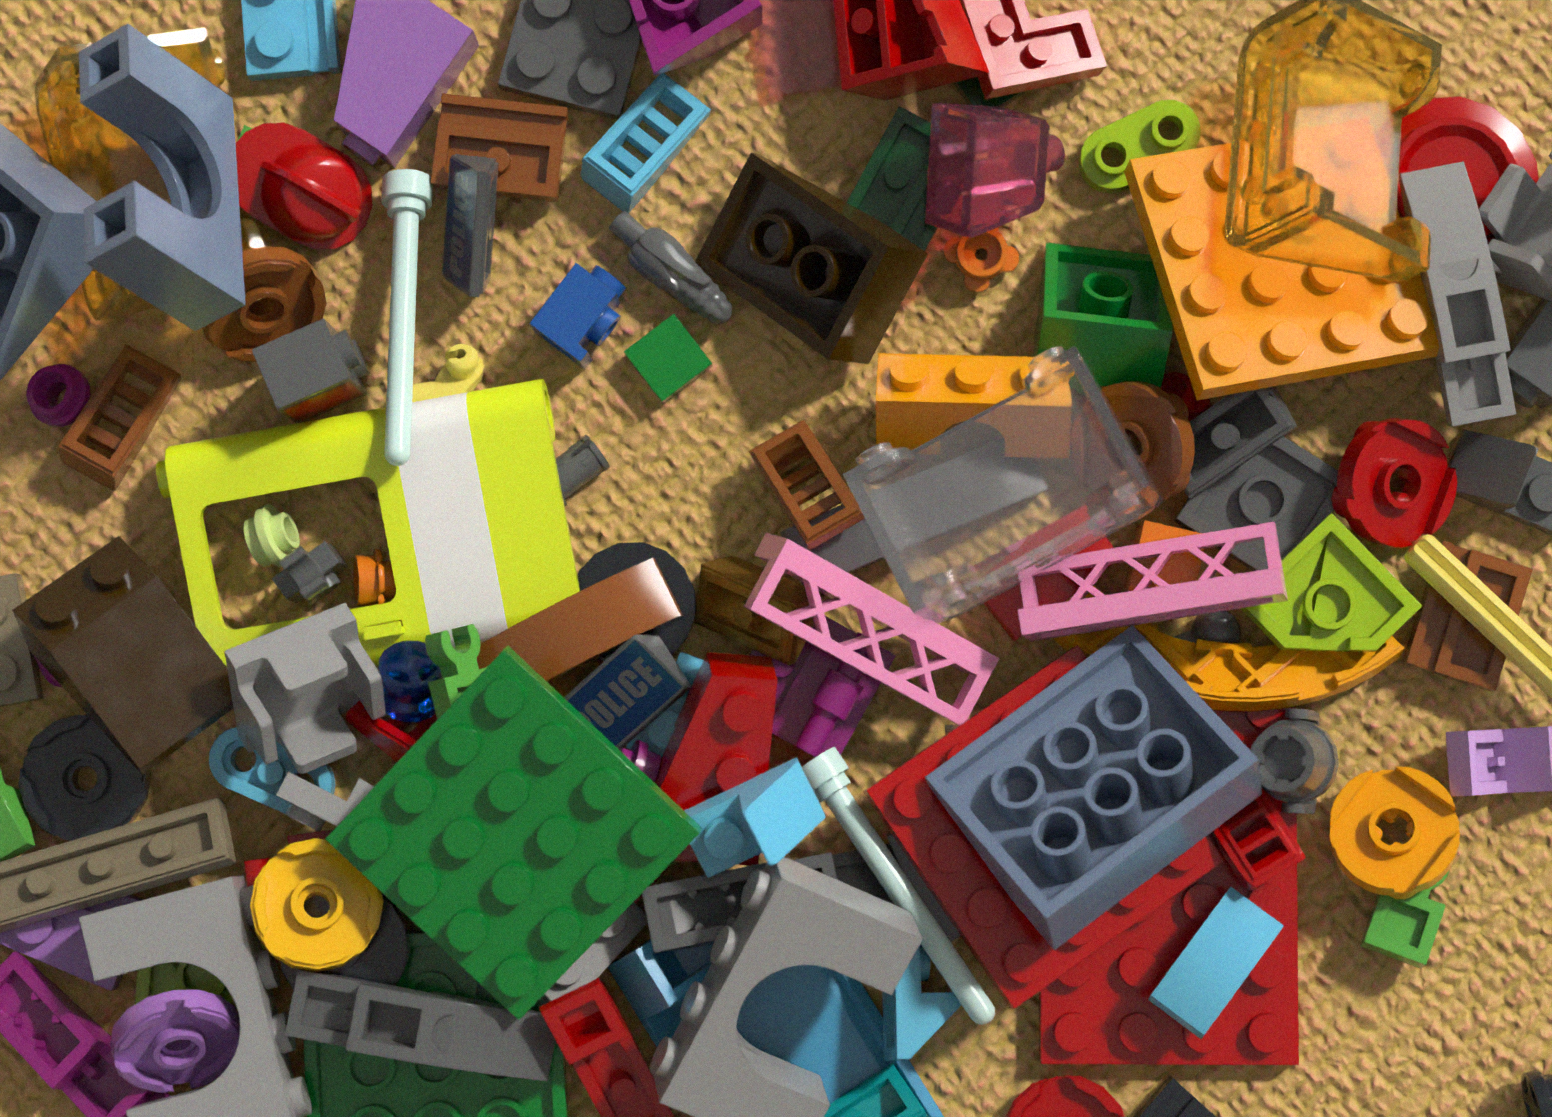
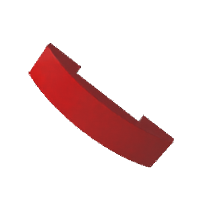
M599 978L540 1006V1012L568 1064H572L601 1117H676L671 1107L659 1103L654 1075L650 1072V1065L615 1002Z

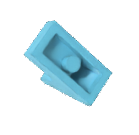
M797 757L685 810L702 827L700 834L690 845L707 878L762 852L769 866L778 863L826 818L825 812Z
M921 944L892 995L882 991L884 1061L911 1059L961 1006L953 992L921 993V981H928L930 974V957Z

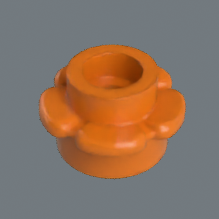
M374 549L373 555H355L353 587L356 606L382 604L385 599H393L395 597L396 587L391 561H383L380 549Z

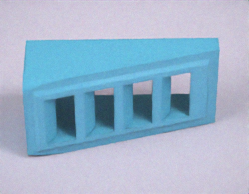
M665 73L660 74L583 157L581 178L621 211L629 213L646 195L709 117L711 109ZM660 101L681 117L683 122L676 126L653 107ZM642 121L666 139L662 145L638 127ZM628 141L649 159L642 163L624 149L622 145ZM609 161L613 162L616 166H618L622 171L629 175L631 179L627 177L624 173H622L619 169H617L615 166H613Z

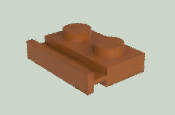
M442 93L441 114L437 127L431 185H433V188L448 190L449 160L452 155L460 154L496 158V162L499 163L498 196L558 202L566 143V127L569 118L567 107Z
M1440 542L1519 616L1532 574V568L1476 550H1468L1453 545L1451 542ZM1426 582L1420 601L1422 607L1417 611L1402 664L1415 666L1430 673L1483 690L1496 691L1506 656Z

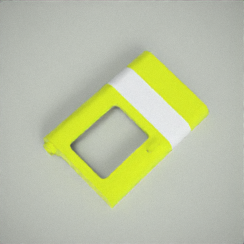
M544 379L412 402L411 452L409 460L402 466H393L385 459L386 407L168 446L165 451V460L158 461L156 464L157 482L163 498H171L195 626L222 662L226 665L225 650L308 617L241 629H232L224 623L203 519L205 509L214 503L358 477H368L375 482L396 594L390 602L350 609L357 620L359 641L375 667L429 658L425 646L426 635L448 630L452 647L455 649L451 629L474 624L480 636V643H483L530 616L580 592L553 442H555V426L552 407Z

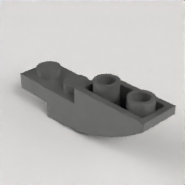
M301 969L297 971L285 1032L286 1036L346 1047L347 1051L457 1070L548 1081L556 1043L540 1011L529 1010L518 1020L499 1003L436 991L431 993Z

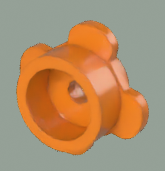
M988 217L977 219L974 222L973 228L965 232L961 238L952 237L944 246L945 259L949 263H954L958 266L965 276V287L976 293L985 291L989 286L990 280L1001 272H1012L1015 270L1019 262L1018 251L1014 247L1007 246L1005 238L998 231L999 226L997 222ZM983 249L987 252V258L980 261L976 258L975 252Z

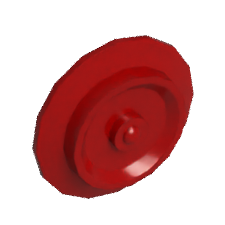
M1460 96L1422 99L1392 114L1372 137L1409 244L1410 239L1398 174L1464 161L1478 209L1510 164L1523 167L1535 183L1538 182L1537 161L1521 130L1494 107ZM1482 221L1487 243L1489 244L1492 239L1496 238Z

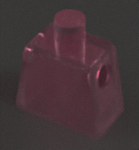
M950 103L932 104L925 223L970 238L1039 210L1045 198L1046 173L1059 170L1065 160L1063 143L1056 135L1049 134L1050 126L1046 119L1003 107Z

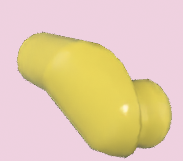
M457 344L450 347L445 353L447 361L435 380L413 384L412 402L474 391L482 380L484 370L483 361L478 356L477 351L468 344Z

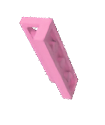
M1275 522L1017 564L1024 607L1023 609H1018L1021 635L1031 642L1288 601ZM1264 539L1268 569L1233 574L1222 566L1238 543ZM1223 546L1214 559L1201 551V549ZM1190 552L1208 565L1197 581L1169 585L1157 576L1170 557L1177 553ZM1158 557L1149 570L1136 561ZM1125 562L1144 576L1134 591L1104 595L1093 587L1110 564ZM1094 567L1085 580L1072 572L1073 570ZM1216 572L1222 575L1221 577L1212 578ZM1063 573L1080 586L1070 601L1039 606L1035 577ZM1152 582L1159 586L1148 588ZM1088 592L1094 596L1091 598H1085Z
M766 532L754 556L767 562L751 592L744 606L745 608L957 725L968 719L999 660L998 657L791 540ZM784 572L804 583L809 606L784 613L767 604ZM819 592L828 596L830 599L821 601ZM845 606L857 613L863 635L838 643L830 637L824 612ZM813 617L816 630L803 624L800 620ZM873 622L883 627V629L875 631ZM899 636L910 642L915 665L890 672L884 668L878 642ZM866 646L869 660L853 650ZM926 652L936 658L927 660ZM948 665L969 674L952 706L937 698L931 676V671ZM918 676L921 688L906 680Z

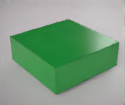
M672 314L624 351L625 356L662 404L713 367L712 362L675 314Z

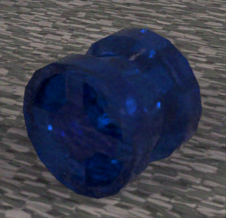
M402 641L384 650L379 658L378 669L382 678L386 714L402 722H419L429 719L436 714L428 682L442 679L440 668L429 658L425 643L421 641Z

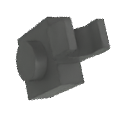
M324 541L310 552L299 546L282 558L279 563L284 570L273 577L272 580L287 600L298 603L305 598L309 604H313L331 593L341 584L336 575L349 566L337 549Z

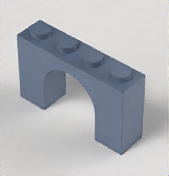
M126 24L79 51L80 103L126 133L144 149L163 178L171 205L136 181H133L84 208L85 263L184 325L197 331L246 305L233 98L134 27Z

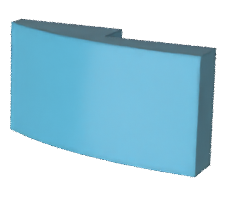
M1230 887L1148 1000L1202 1039L1284 925Z

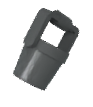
M1285 708V718L1289 720L1278 721L1265 729L1253 743L1251 752L1259 759L1263 790L1277 800L1288 802L1282 803L1281 812L1314 814L1317 797L1326 793L1336 778L1339 766L1337 747L1328 732L1319 727L1318 711Z

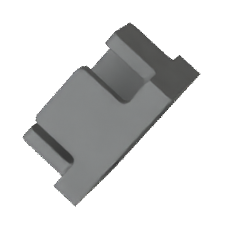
M1551 151V153L1549 154V157H1550L1551 160H1552V151ZM1510 164L1479 208L1481 220L1496 238L1492 239L1488 244L1496 280L1499 283L1552 301V164L1548 165L1537 183L1533 181L1523 167Z
M346 603L224 651L238 736L248 752L254 750L258 752L265 765L278 760L276 742L281 744L297 772L301 774L356 752V739L341 714L346 713L359 700L372 720L386 715L381 675L359 641L357 620Z

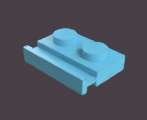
M241 0L247 76L251 81L313 76V73L322 72L341 73L336 0Z

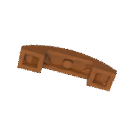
M651 558L573 594L481 643L480 652L476 659L479 669L488 667L509 646L549 683L623 645L634 635H647L678 619L683 614L655 558ZM440 669L431 674L433 681L442 679Z

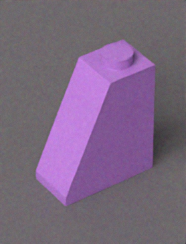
M355 0L334 117L335 123L342 133L347 136L342 145L372 166L380 158L395 168L441 102L442 93L446 94L479 47L474 31L429 0Z

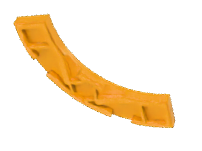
M1088 592V594L1085 596V598L1094 597V596H1093L1092 594H1090L1089 592ZM1151 623L1134 625L1140 634L1211 709L1221 711L1282 709L1319 701L1349 690L1377 675L1399 659L1404 650V647L1393 636L1374 652L1280 650L1276 645L1252 647L1251 643H1222L1197 639L1196 643L1161 633L1157 631L1158 626ZM1130 626L1053 639L1066 651L1078 645L1088 658Z

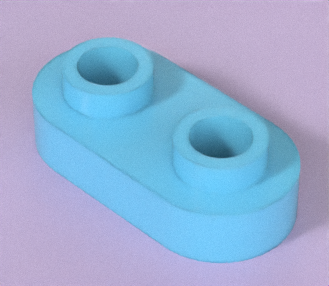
M237 727L231 728L219 735L209 753V765L215 779L232 791L282 813H286L290 802L276 796L288 772L296 776L300 773L297 772L281 744L276 742L278 760L267 765L264 764L258 752L254 750L256 763L251 770L244 772L237 767L235 762L237 752L245 747L238 736ZM328 764L307 772L312 776L314 785L334 795L335 777Z

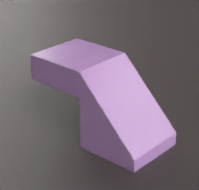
M1552 726L1446 732L1451 796L1552 791Z

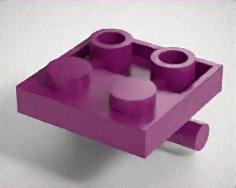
M826 617L830 637L838 643L863 635L859 632L855 633ZM806 641L795 664L787 665L772 658L778 679L772 734L813 757L819 756L832 747H835L841 755L881 682ZM878 643L884 668L888 670L896 655L880 647ZM866 646L853 650L869 660ZM754 649L750 653L753 656H767Z

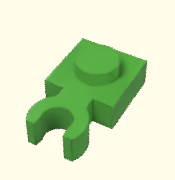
M474 624L451 629L455 649L452 647L448 630L426 635L425 646L427 654L431 661L440 668L442 679L428 682L437 720L487 668L479 669L476 658L479 655L481 643L479 633Z
M1449 871L1432 887L1419 891L1413 897L1405 900L1377 894L1360 946L1420 969L1426 966L1446 907L1445 904L1431 900L1428 897L1431 891L1443 883Z

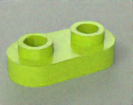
M1161 100L1096 130L1086 139L1079 154L1078 165L1081 176L1090 187L1099 192L1117 193L1129 188L1124 170L1130 159L1196 148L1201 134L1198 117L1188 105L1180 101ZM1164 121L1174 122L1180 129V137L1176 140L1164 139L1159 134L1158 125ZM1106 148L1118 149L1123 155V164L1118 167L1107 166L1101 158V152Z

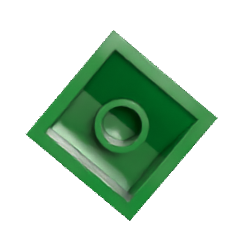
M1046 242L1034 339V357L1072 358L1071 384L1081 383L1109 386L1126 381H1143L1161 388L1173 333V324L1151 255Z

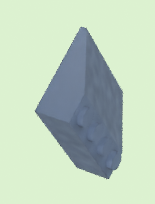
M1 123L0 380L91 273L92 267L85 263L84 208L97 202Z
M1133 625L925 777L929 787L1009 897L1054 950L1262 794L1259 759Z

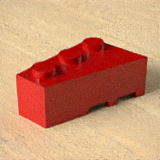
M833 0L842 91L880 100H889L990 73L960 0Z
M706 653L692 688L675 721V729L662 755L655 784L684 811L768 771L778 682L771 657ZM690 844L673 860L699 862ZM760 854L737 865L751 866L759 864Z

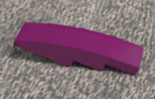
M14 951L0 965V1033L51 1089L62 1090L86 1117H127L126 1110L132 1107L171 1096L168 1092L158 1093L135 1087L119 1076L115 1067L114 1057L111 1053V1036L23 955Z

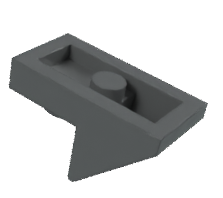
M1463 430L1448 467L1456 468V496L1552 535V462L1537 457L1538 447L1531 444Z

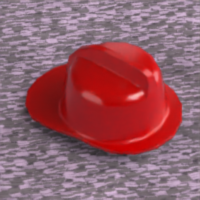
M263 123L246 131L236 142L239 206L256 220L296 243L316 250L337 249L353 241L367 225L373 207L372 187L364 170L345 153L304 129L287 123Z

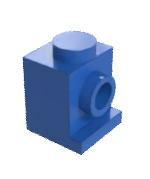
M575 263L529 324L534 333L585 370L592 361L589 352L585 349L591 341L600 346L618 324L621 315L615 312V309L620 304L619 297L626 287L598 265L589 273L579 264Z

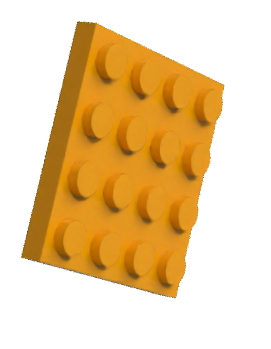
M1367 121L1129 160L1124 170L1125 177L1196 400L1437 357L1440 346L1423 281Z

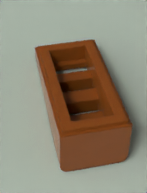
M126 344L59 444L60 460L65 465L106 488L116 491L178 386L181 374ZM130 373L156 387L152 396L124 382L126 374ZM114 395L141 409L142 411L139 416L136 417L110 403ZM103 418L127 431V434L123 439L98 426L100 419ZM89 440L113 455L108 459L85 445Z
M804 419L749 451L758 472L809 550L866 518L863 510ZM808 459L811 460L812 463L783 480L781 479L780 475ZM820 473L822 478L791 495L789 492L791 489ZM829 488L833 492L803 511L799 508L800 505ZM841 504L842 510L811 527L809 521Z

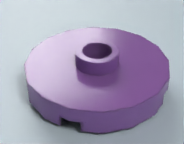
M171 990L147 997L127 1009L113 1026L110 1046L119 1076L133 1086L158 1093L174 1092L173 1084L190 1082L191 1089L208 1085L226 1070L235 1055L240 1038V1018L236 1007L222 996L202 990Z

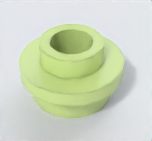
M267 504L257 508L254 517L244 522V537L248 549L256 562L263 567L271 564L282 567L279 561L299 547L300 537L295 522L288 513H280L273 505Z

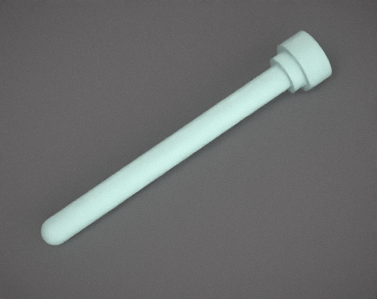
M412 169L389 171L382 177L381 203L387 208V215L393 219L384 447L385 459L393 466H402L407 463L411 452L419 221L425 218L426 210L431 208L433 197L431 176L422 171Z
M832 747L802 766L820 804L826 802L893 904L912 913L923 938L920 944L969 1017L979 1025L991 1022L995 1016L994 1005L847 789V786L851 784V781L845 774L849 767L837 749Z

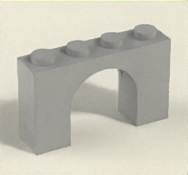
M783 857L772 866H769L767 862L763 871L756 869L748 878L741 896L742 910L733 926H724L716 937L710 955L712 965L702 983L695 981L688 989L680 1010L682 1020L673 1037H664L655 1050L650 1072L654 1075L659 1103L693 1117H824L830 1104L820 1075L755 1048L737 1031L738 1014L744 1000L750 991L767 976L781 969L798 965L826 967L892 995L923 940L910 911Z
M244 875L220 879L79 917L94 981L163 963L182 962L193 964L209 971L222 981L231 993L239 1013L240 1038L238 1047L229 1066L214 1082L203 1088L139 1104L126 1110L127 1117H304L312 1113L306 1082L302 1076L294 1078L288 1052L296 1050L295 1037L285 1035L288 1014L286 1012L278 1014L272 988L280 986L278 966L275 957L270 955L267 949L262 950L260 939L255 934L250 911L254 885L247 887Z

